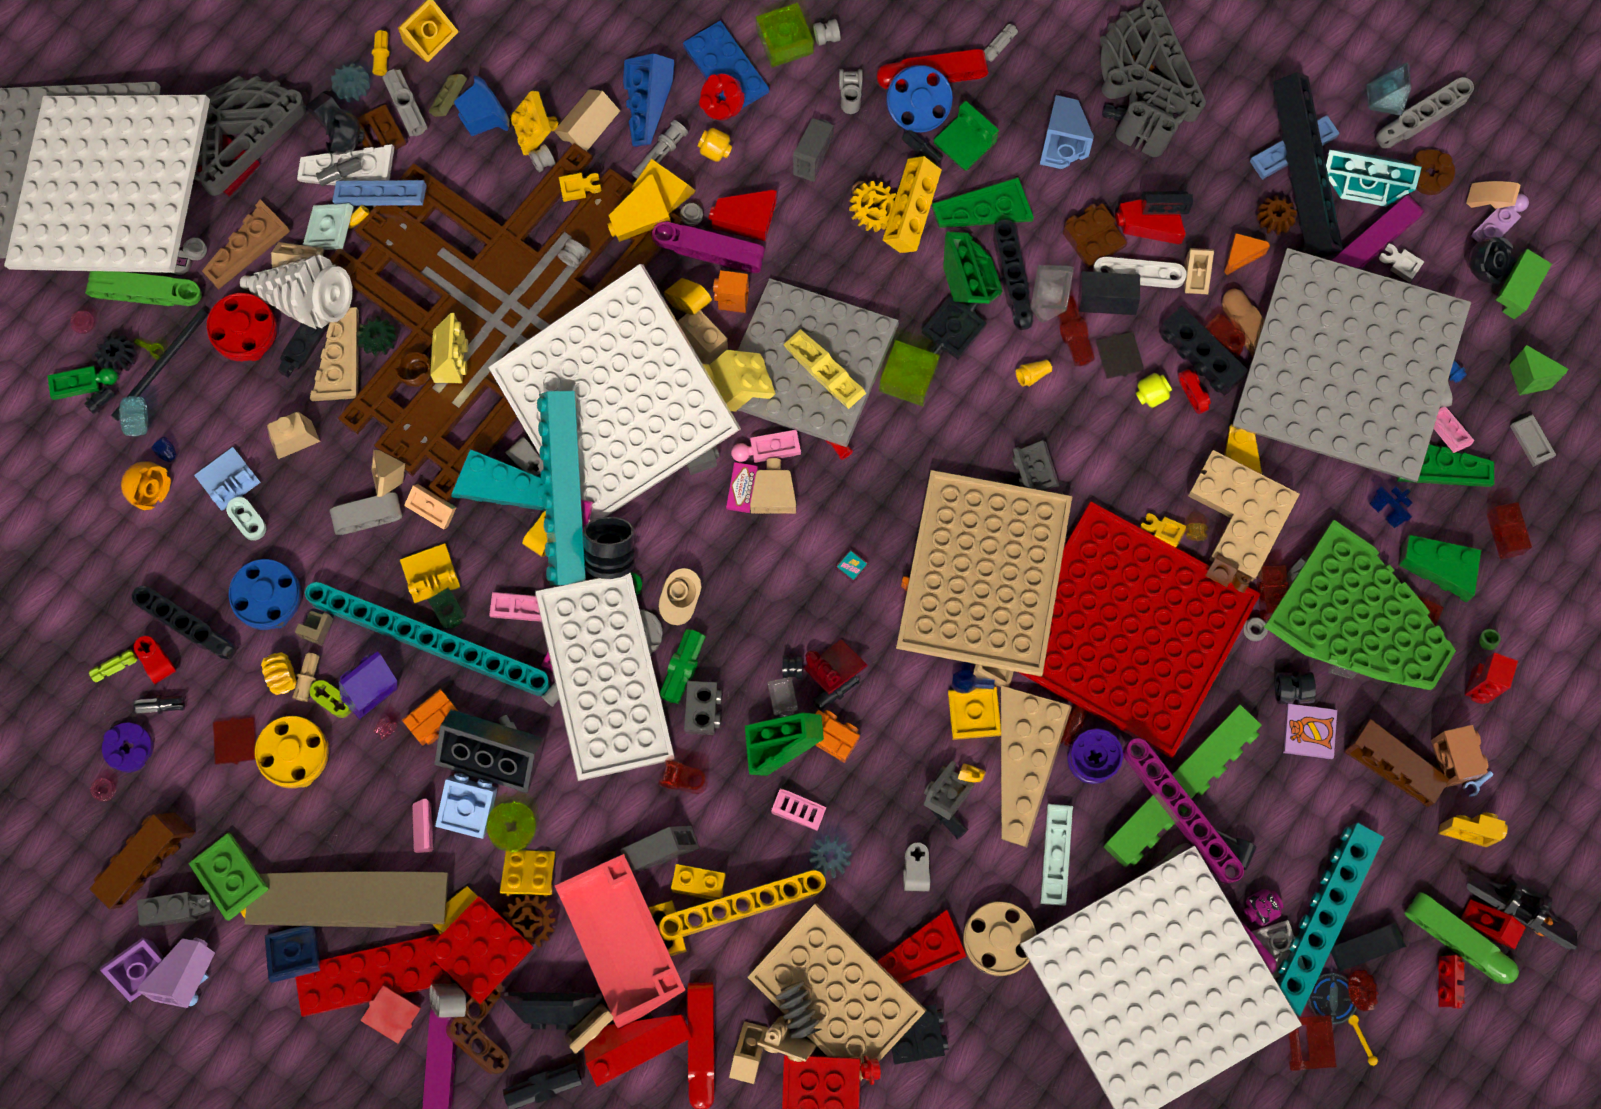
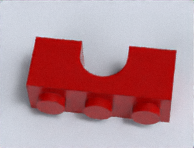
M1495 652L1487 657L1485 665L1479 663L1472 668L1464 695L1471 697V700L1476 703H1489L1510 689L1518 660Z

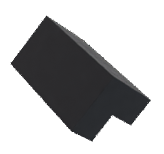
M1082 271L1078 312L1122 315L1137 314L1140 302V275Z

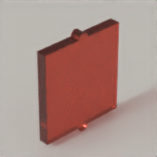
M253 717L244 719L231 718L228 721L213 722L216 765L229 763L238 765L239 762L256 760L255 724Z

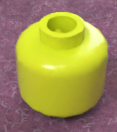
M1153 373L1138 382L1137 387L1139 391L1135 394L1142 405L1147 403L1149 407L1154 408L1170 398L1169 392L1172 389L1163 374L1159 376V374Z

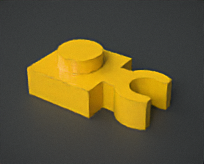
M582 173L559 177L563 201L586 198L585 191L592 193L601 192L600 185L591 184L593 181L599 180L598 174L592 173L585 179L582 178Z
M1147 513L1146 521L1150 522L1151 525L1141 524V529L1150 534L1155 533V537L1176 548L1186 531L1185 525L1167 517H1164L1161 522L1155 515Z

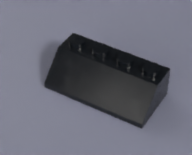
M450 710L440 725L434 764L528 793L541 757L544 738Z

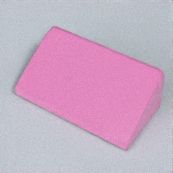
M422 799L413 804L414 852L416 853L432 852L433 850L432 804L427 799Z

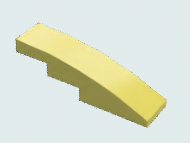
M801 329L783 344L793 357L848 409L866 394L864 389L849 377L846 370L836 363L825 349Z

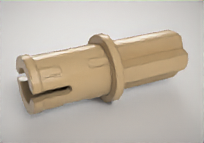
M306 654L301 673L297 674L298 680L292 696L293 699L308 702L310 687L313 681H316L314 675L319 661L317 654Z

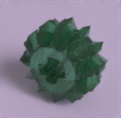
M376 316L375 321L372 322L370 318H367L368 324H360L359 327L362 331L356 334L358 339H360L358 341L359 346L364 348L366 354L372 352L377 357L379 351H382L384 355H387L386 349H394L392 342L397 341V336L394 334L396 331L395 327L390 325L388 319L381 321L380 317Z

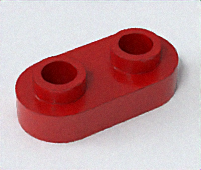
M1189 369L1178 373L1180 385L1195 412L1201 414L1208 411L1211 401L1205 391L1203 392L1199 386L1200 381L1197 374Z

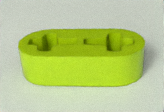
M319 680L311 685L310 696L331 714L338 718H344L351 713V710L345 703V710L339 709L336 712L337 707L332 703L335 699L339 703L343 701L340 699V691L328 682ZM326 687L325 691L330 695L327 699L322 695L317 697L318 692L316 690Z

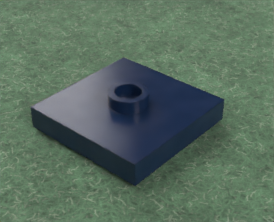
M299 926L265 935L268 979L271 983L321 971L316 926Z

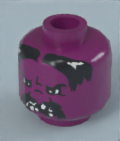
M1261 889L1247 897V908L1244 909V912L1250 922L1255 921L1257 924L1265 926L1281 916V909L1284 906L1275 891Z

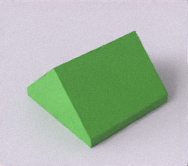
M1527 345L1510 363L1519 395L1551 389L1568 371L1566 367Z

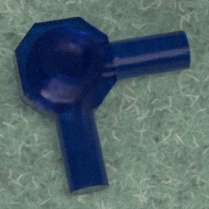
M962 661L961 671L953 674L952 688L958 693H970L975 688L994 690L995 680L976 678L970 672L971 663Z

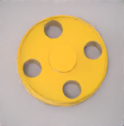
M286 716L274 720L262 730L255 746V759L260 772L273 784L283 788L307 787L324 770L329 756V743L322 730L310 720L297 716ZM283 725H288V732L285 735H279V729ZM320 737V744L315 748H311V740ZM268 757H274V763L270 767H264L265 760ZM305 769L306 774L304 778L296 780L297 771Z

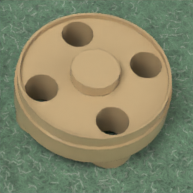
M1007 902L988 903L978 908L967 921L963 934L964 949L970 961L981 972L994 976L1011 975L1021 970L1029 962L1028 957L1021 958L1016 954V946L1036 936V930L1030 917L1018 906ZM1012 910L1017 913L1018 921L1016 923H1009L1006 920L1005 913ZM980 920L983 922L984 931L981 933L974 932L971 928L972 921ZM989 954L994 958L995 963L993 967L987 968L982 964L981 958L983 955Z

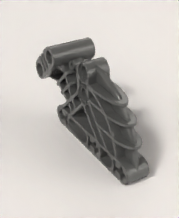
M1145 0L1141 7L1128 13L1122 11L1120 18L1115 23L1108 24L1107 35L1100 37L1102 48L1101 70L1104 79L1102 93L1110 99L1130 95L1129 107L1116 129V137L1122 143L1131 146L1138 136L1140 138L1135 149L1139 148L1144 139L1146 143L1141 152L1151 157H1159L1165 151L1183 120L1187 122L1196 121L1204 109L1206 101L1161 3L1158 0ZM1139 31L1142 32V34H1143V36H1144V38H1145V42H1144V43H1143V41H1142V39H1141V37H1140V35H1139ZM1126 41L1128 42V44H1129V46H1130V48H1131V50H1132V53H1133V55H1134V57H1135V59H1136L1135 62H1134L1133 57H1132V55H1131V53H1130V51H1129V49H1128V46H1127V44H1126ZM1153 59L1162 77L1148 71ZM1176 72L1178 73L1179 78H1180V80H1181L1183 86L1181 85V83H1180V81H1179V79H1178V77H1177ZM1137 95L1143 97L1139 102H1137ZM1173 113H1176V114H1178V115H1180V116H1177V117L1174 119V117H1173L1172 115H1173Z
M237 76L228 83L216 86L201 94L206 95L210 99L195 172L198 171L199 166H202L200 176L194 175V179L201 181L208 194L213 196L221 194L305 114L306 107L301 94L296 90H287L281 87L280 82L277 80L271 83L261 81L259 76H255L250 80H243L241 76ZM243 103H247L244 107L238 109ZM240 134L223 150V135ZM248 149V150H247L239 159H237L231 166L226 167V166H227L235 157H237L243 150Z

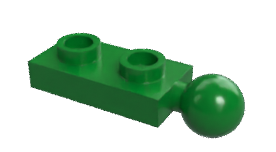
M92 366L47 375L50 397L53 400L99 391V383L101 382L105 385L115 384L118 380V373L114 372L112 367L103 368L97 373V369Z

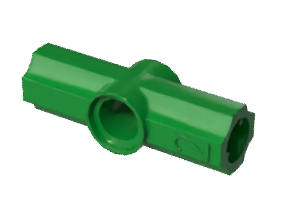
M686 629L677 653L675 652L670 660L667 670L668 675L659 694L661 698L668 702L679 704L688 680L691 681L698 664L697 658L706 636L697 631Z

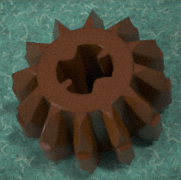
M1276 195L1272 200L1269 198L1265 199L1263 204L1259 206V213L1256 218L1258 221H1261L1260 228H1268L1267 234L1273 230L1276 236H1278L1281 231L1287 233L1290 227L1294 226L1297 211L1292 209L1293 203H1286V197L1279 200Z

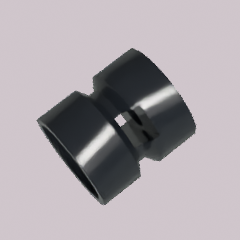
M1291 672L1276 673L1275 697L1277 704H1293L1294 700L1299 704L1314 703L1316 684L1313 672H1298L1296 676Z

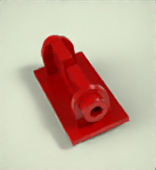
M1457 955L1439 956L1438 998L1440 1008L1452 1007L1462 1009V1004H1465L1464 986L1457 985V980L1464 981L1465 962H1462V957H1457Z

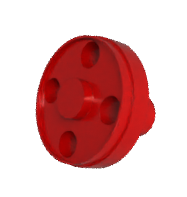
M235 293L222 298L213 306L207 319V333L210 342L222 356L234 361H257L262 358L275 340L277 320L270 307L257 296L248 293ZM238 305L234 311H229L232 306ZM268 315L266 320L259 321L262 316ZM225 334L223 339L216 340L219 335ZM256 344L254 349L247 350L248 346Z

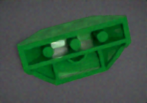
M947 232L945 235L943 269L953 300L955 302L989 304L1003 292L992 258L980 245L972 241L973 238L968 233Z

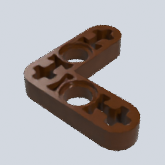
M502 984L481 1005L469 996L466 999L465 1016L452 1017L446 1026L448 1037L486 1072L493 1075L504 1072L509 1065V1059L506 1053L480 1031L477 1026L500 998V992H503ZM472 1002H476L480 1006V1013L477 1017L469 1012V1005ZM462 1024L461 1030L466 1035L471 1034V1032L473 1035L466 1037L463 1033L456 1034L457 1028L454 1025ZM475 1038L483 1042V1049L480 1053H476L472 1049V1042ZM488 1053L490 1057H485L483 1059L482 1057ZM499 1057L498 1064L500 1067L493 1068L494 1062L491 1058Z

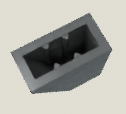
M812 118L793 154V175L815 182L834 136V125L823 119L817 120Z
M675 826L661 830L620 849L622 855L624 854L632 873H636L689 854L700 848L692 826Z

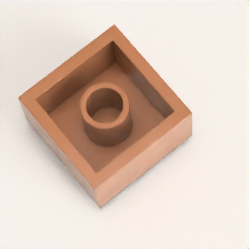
M1473 725L1444 731L1431 740L1439 769L1450 779L1445 787L1474 781L1488 773V761L1486 756L1482 755L1479 746L1481 744L1480 735L1474 730Z

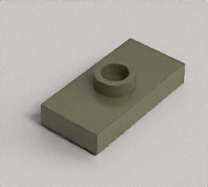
M462 74L449 75L430 107L429 113L434 117L446 116L451 106L454 105V101L459 97L458 94L467 78Z

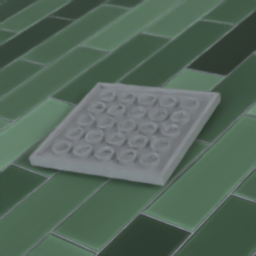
M769 278L738 351L761 354L776 394L770 399L753 397L738 410L847 447L897 330L898 320ZM800 329L825 349L831 358L846 370L849 377L866 392L849 409L821 385L784 347L783 344Z

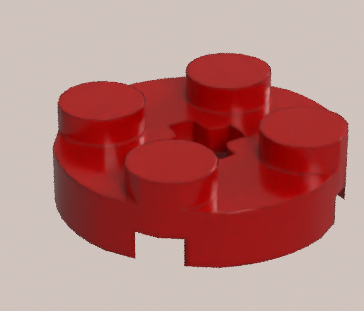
M713 74L709 76L702 87L699 106L709 117L716 120L724 121L732 116H736L744 104V93L741 90L740 82L735 77L727 74ZM724 91L726 99L719 102V94Z

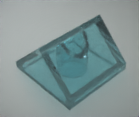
M1408 62L1367 84V104L1370 110L1402 116L1411 90L1410 65Z

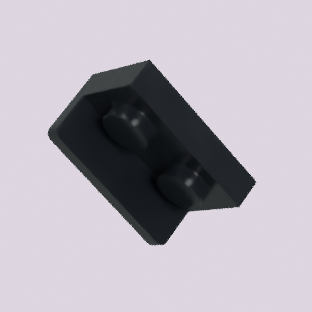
M1144 191L1141 195L1142 215L1189 214L1193 205V194H1188L1187 191Z

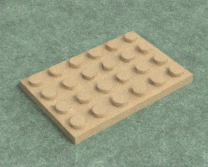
M817 903L811 907L748 976L778 1008L785 1002L784 1000H776V996L781 992L780 989L804 981L799 990L808 991V994L803 999H811L812 1003L807 1009H815V1013L810 1019H819V1023L814 1028H822V1030L807 1037L828 1057L861 1058V1063H864V1056L867 1055L869 1059L880 1061L926 1011L904 987ZM780 1009L784 1014L788 1012V1009Z

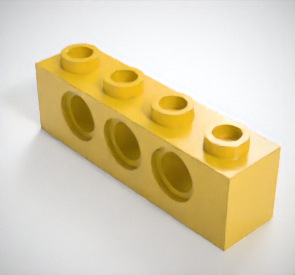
M925 156L907 160L884 233L883 241L899 253L917 251L942 171Z

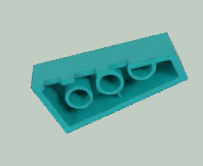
M470 449L451 497L546 511L542 504L545 490L541 478Z

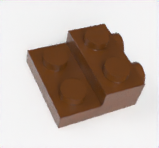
M1103 203L1099 206H1096V204L1090 205L1085 209V214L1079 218L1076 215L1070 217L1065 222L1066 226L1063 230V235L1088 269L1092 268L1099 258L1110 257L1127 246V241L1115 226V219Z

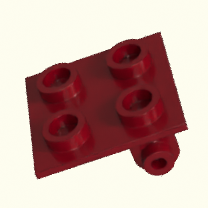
M841 639L821 655L817 651H808L805 655L807 665L803 668L828 694H831L868 665Z

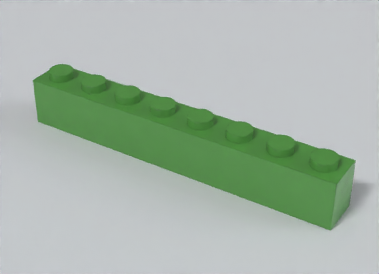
M1239 705L1177 769L1173 777L1191 799L1196 793L1201 796L1211 786L1207 782L1213 776L1218 779L1227 769L1224 764L1229 759L1234 762L1243 753L1240 747L1246 741L1251 744L1260 735L1257 730L1262 725ZM1163 785L1162 793L1166 797L1172 796V789L1168 785ZM1152 795L1103 847L1124 867L1129 863L1134 866L1144 856L1141 851L1146 846L1151 849L1160 839L1157 834L1163 828L1168 831L1175 823ZM1179 805L1177 810L1178 812L1182 811L1185 813L1187 808L1184 805Z

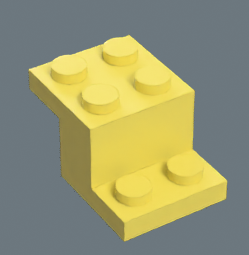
M726 350L711 364H703L730 411H737L753 397L770 399L776 394L760 353Z

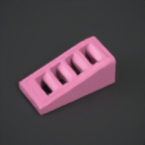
M780 788L771 812L774 815L818 831L826 807ZM787 798L789 801L784 811L781 807L784 799ZM795 801L798 803V806L793 815L790 811ZM803 805L808 806L804 818H800ZM816 809L817 813L812 823L808 820L812 810Z

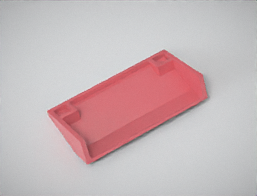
M624 854L555 885L607 1006L613 1015L617 1028L641 1018L685 991Z

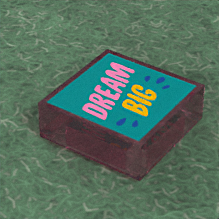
M850 549L836 565L835 569L854 584L869 564Z

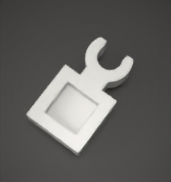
M1388 244L1385 250L1390 252L1391 256L1382 253L1379 260L1386 264L1391 263L1393 267L1390 271L1410 283L1424 261L1405 249L1400 254L1394 245Z

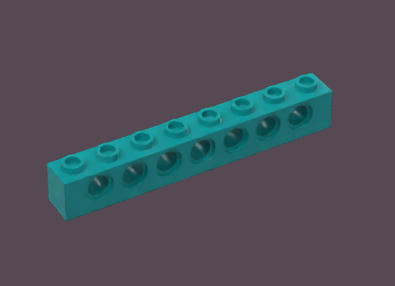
M1359 823L1350 825V827L1347 826L1343 830L1340 837L1343 840L1341 846L1332 853L1330 858L1332 865L1329 871L1326 870L1320 879L1322 886L1318 893L1315 892L1309 902V905L1312 907L1308 915L1305 914L1299 923L1301 930L1298 936L1291 940L1288 948L1291 952L1287 960L1283 959L1278 967L1277 972L1281 975L1276 983L1297 1017L1301 1016L1384 839L1383 836ZM1351 846H1355L1358 849V858H1354L1351 855ZM1342 867L1348 871L1349 876L1347 880L1342 879L1340 876V869ZM1331 889L1335 890L1338 894L1336 903L1329 897ZM1321 911L1328 917L1326 925L1322 924L1319 920ZM1310 934L1315 935L1317 938V945L1315 947L1309 944L1308 937ZM1300 956L1304 957L1307 961V966L1304 970L1298 966V958ZM1290 978L1296 983V990L1294 992L1289 991L1287 988V982Z

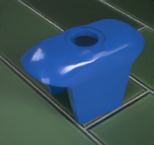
M473 75L474 85L454 101L456 108L460 112L458 114L459 119L471 136L495 127L508 131L509 117L484 79Z

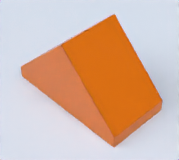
M1235 234L1224 270L1225 274L1228 275L1266 255L1270 244L1267 241Z

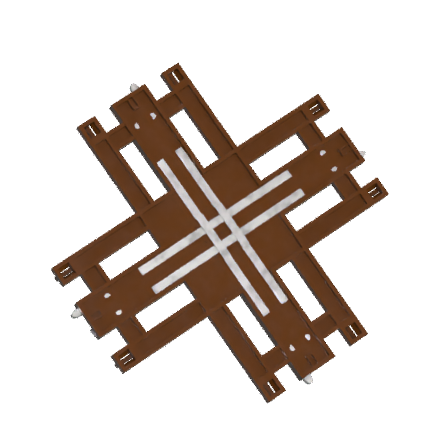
M573 143L503 226L497 224L413 163L399 181L417 180L413 175L419 180H424L426 191L423 205H405L402 209L396 205H373L374 209L354 230L359 238L370 245L358 260L342 249H338L329 259L332 265L340 266L346 270L352 287L412 331L338 417V420L357 435L372 417L388 429L375 443L374 447L376 450H380L405 463L404 472L412 477L427 459H430L443 470L428 487L448 503L453 498L451 497L453 489L470 449L488 456L518 420L517 415L488 367L639 264L646 267L662 248L656 245L651 238L653 229L628 238L633 241L632 245L593 291H590L578 282L614 239L615 236L612 237L607 225L611 222L609 215L633 191V184L610 168L596 184L601 186V192L592 193L585 191L586 198L576 199L575 201L579 205L539 252H536L523 242L562 196L559 177L582 173L593 160L591 154ZM579 155L577 160L572 164V161ZM435 209L486 245L473 261L423 225ZM673 212L668 214L671 223L682 224L680 217ZM567 239L580 243L587 250L585 256L579 259L580 264L577 268L567 265L558 257L560 250H564L566 247L565 242ZM390 261L441 297L429 312L378 276ZM450 313H454L457 321L461 322V330L465 332V339H468V353H464V361L467 362V375H463V383H434L431 378L405 409L401 408L389 399L402 383L394 372V369L398 368L399 359L411 352H421L426 355L432 348L433 330ZM490 388L502 397L501 401L459 450L444 439L485 390ZM359 411L360 413L357 415V417H356L352 422H350L351 419H352V418L357 414V412ZM448 480H450L448 484L443 488V490H440L444 486V484Z

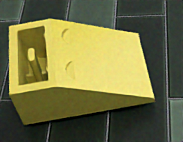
M450 313L433 330L431 377L434 383H463V375H467V362L464 361V353H468V339H465V332L461 330V322L457 321L454 313Z

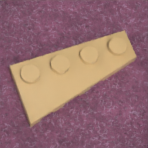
M357 307L349 308L341 320L330 322L325 349L322 350L321 364L319 371L317 370L314 390L311 391L310 395L311 401L354 399L358 395L359 310Z

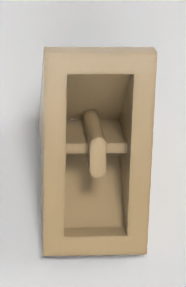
M1190 248L1185 259V270L1187 273L1185 293L1208 294L1214 255L1213 249Z
M373 450L371 470L377 497H382L403 483L405 463L380 450Z

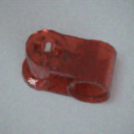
M1216 314L1204 327L1227 350L1229 349V352L1235 358L1240 356L1246 342L1245 335L1234 327L1226 317Z
M665 760V771L658 785L692 794H700L706 790L708 781L700 769L685 766L675 761ZM694 776H700L702 782L699 786L692 787L689 785L690 779Z

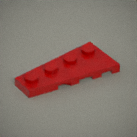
M946 910L877 962L899 984H903L967 956L950 915Z

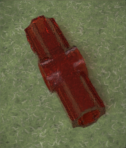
M1073 295L1061 296L1054 300L1053 303L1060 321L1061 337L1063 342L1068 345L1074 365L1080 367L1088 365L1094 361L1095 357L1088 340L1087 324L1084 318L1080 317Z

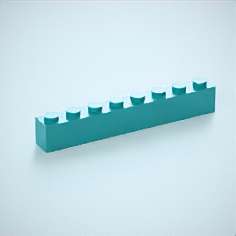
M547 391L540 393L537 399V409L540 412L541 419L538 425V432L542 437V446L539 452L540 458L543 460L541 481L544 484L545 490L542 504L546 508V518L544 519V531L547 533L545 554L549 562L546 576L548 581H550V586L569 585L585 581L575 391Z

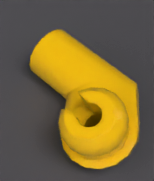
M361 205L352 213L349 229L356 227L369 215L370 212L364 205Z

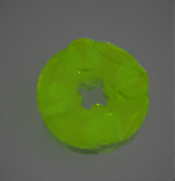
M520 802L502 803L496 806L487 818V834L491 843L498 849L511 853L518 852L527 847L536 834V821L530 808ZM515 821L517 823V830L515 832L506 831L507 826L505 824L507 822L511 824Z

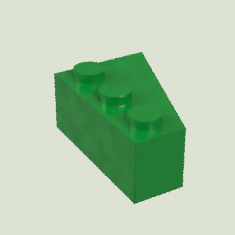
M1409 535L1401 545L1399 566L1424 580L1432 581L1439 585V588L1442 590H1448L1459 596L1462 601L1468 602L1475 596L1481 550Z
M800 713L745 725L749 774L768 776L824 740L822 715Z

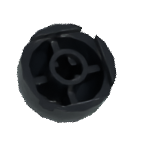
M332 108L333 111L329 114L326 135H328L330 142H326V152L333 155L347 154L356 149L358 142L362 143L364 129L360 128L358 119L350 111Z
M1491 237L1482 239L1474 245L1470 252L1469 267L1472 274L1478 280L1490 284H1499L1501 281L1507 280L1515 265V257H1511L1510 249L1514 248L1510 241L1504 237Z

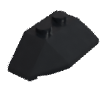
M500 992V997L525 1024L531 1025L533 1030H546V1025H556V1030H571V1025H578L592 1010L604 1001L602 993Z

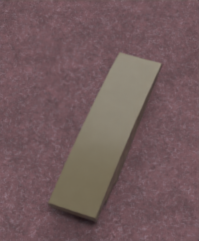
M305 872L259 874L269 890L247 906L245 914V925L397 928V926L445 924L448 873Z

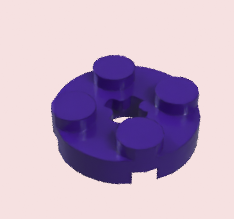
M134 723L116 725L104 734V741L102 743L104 760L110 767L121 772L137 771L151 757L154 748L151 735L140 725ZM126 742L134 745L128 754L122 750V746Z

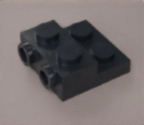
M936 1004L923 1006L926 1009L925 1013L891 1048L894 1065L945 1056L944 1051L949 1050L946 1035H941L940 1025L944 1024L942 1009L937 1010Z

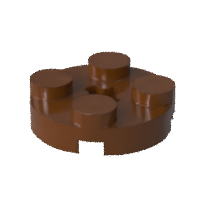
M1422 150L1410 162L1411 164L1421 166L1416 190L1422 194L1437 195L1442 193L1454 180L1455 167L1452 163V157L1447 153L1438 150ZM1432 168L1436 171V173L1432 177L1430 176L1429 172H1426V170Z

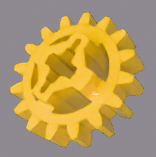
M874 181L868 183V186L863 183L860 189L857 188L853 192L855 196L850 198L849 201L854 205L849 208V211H855L852 219L858 218L860 220L858 222L859 227L865 224L866 231L873 227L875 232H878L880 228L886 229L894 205L893 199L896 197V193L890 195V186L884 189L883 182L875 186ZM880 204L878 207L868 209L870 206Z

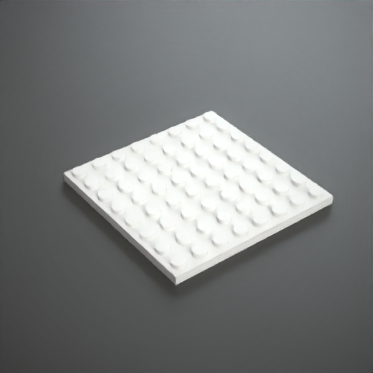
M206 95L43 96L4 266L15 270L174 273L210 99Z
M642 264L630 270L488 367L538 453L542 446V437L538 432V425L541 422L540 412L537 409L539 394L547 391H575L580 495L582 500L594 502L589 522L608 516L741 430Z
M1195 846L1021 944L1022 949L1114 1109H1159L1302 1026Z

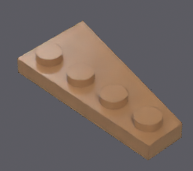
M261 200L255 205L257 208L251 215L248 214L242 221L244 224L237 233L233 232L228 238L229 243L224 249L220 248L202 270L204 275L218 290L290 232L288 227Z

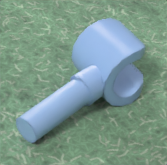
M1488 771L1487 774L1476 781L1465 783L1463 789L1468 785H1472L1475 791L1469 797L1477 795L1480 790L1479 787L1491 778L1493 773Z

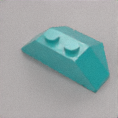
M1329 149L1326 161L1329 181L1340 198L1385 207L1416 190L1421 166L1348 150Z

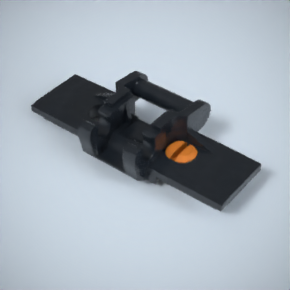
M1471 868L1468 870L1466 886L1469 892L1497 907V910L1512 915L1520 922L1531 927L1536 934L1546 936L1566 949L1575 950L1577 948V931L1555 918L1548 910L1553 903L1552 897L1549 895L1544 896L1523 884L1513 874L1509 875L1504 884L1495 883ZM1524 895L1536 902L1533 907H1529L1522 903L1520 898Z

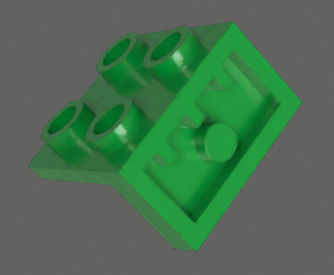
M965 101L959 106L958 117L934 139V144L964 171H967L997 142L999 129Z

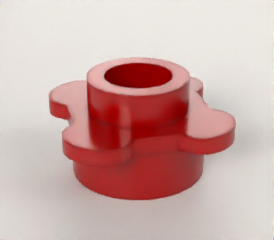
M866 1055L864 1056V1063H861V1074L863 1079L869 1081L870 1085H874V1080L880 1079L881 1070L879 1061L877 1059H869Z

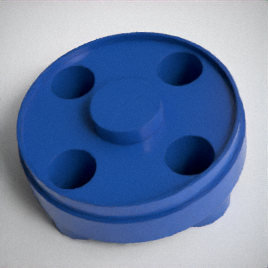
M914 65L901 70L890 80L886 92V106L893 121L899 127L905 130H912L913 132H927L935 129L945 121L952 107L953 96L948 80L941 72L930 66ZM930 73H934L937 77V82L934 86H930L927 83V76ZM899 79L904 80L906 83V88L901 93L895 88V84ZM937 105L943 109V114L940 118H935L932 113L933 108ZM906 111L912 116L911 122L907 125L901 121V116Z
M269 559L255 560L244 565L234 575L229 587V601L235 615L247 626L259 630L282 628L287 625L299 608L301 586L295 574L284 564ZM260 570L257 578L250 579L253 571ZM292 579L289 587L282 588L285 580ZM243 602H248V607L243 611H239V606ZM281 611L279 618L271 620L272 613Z

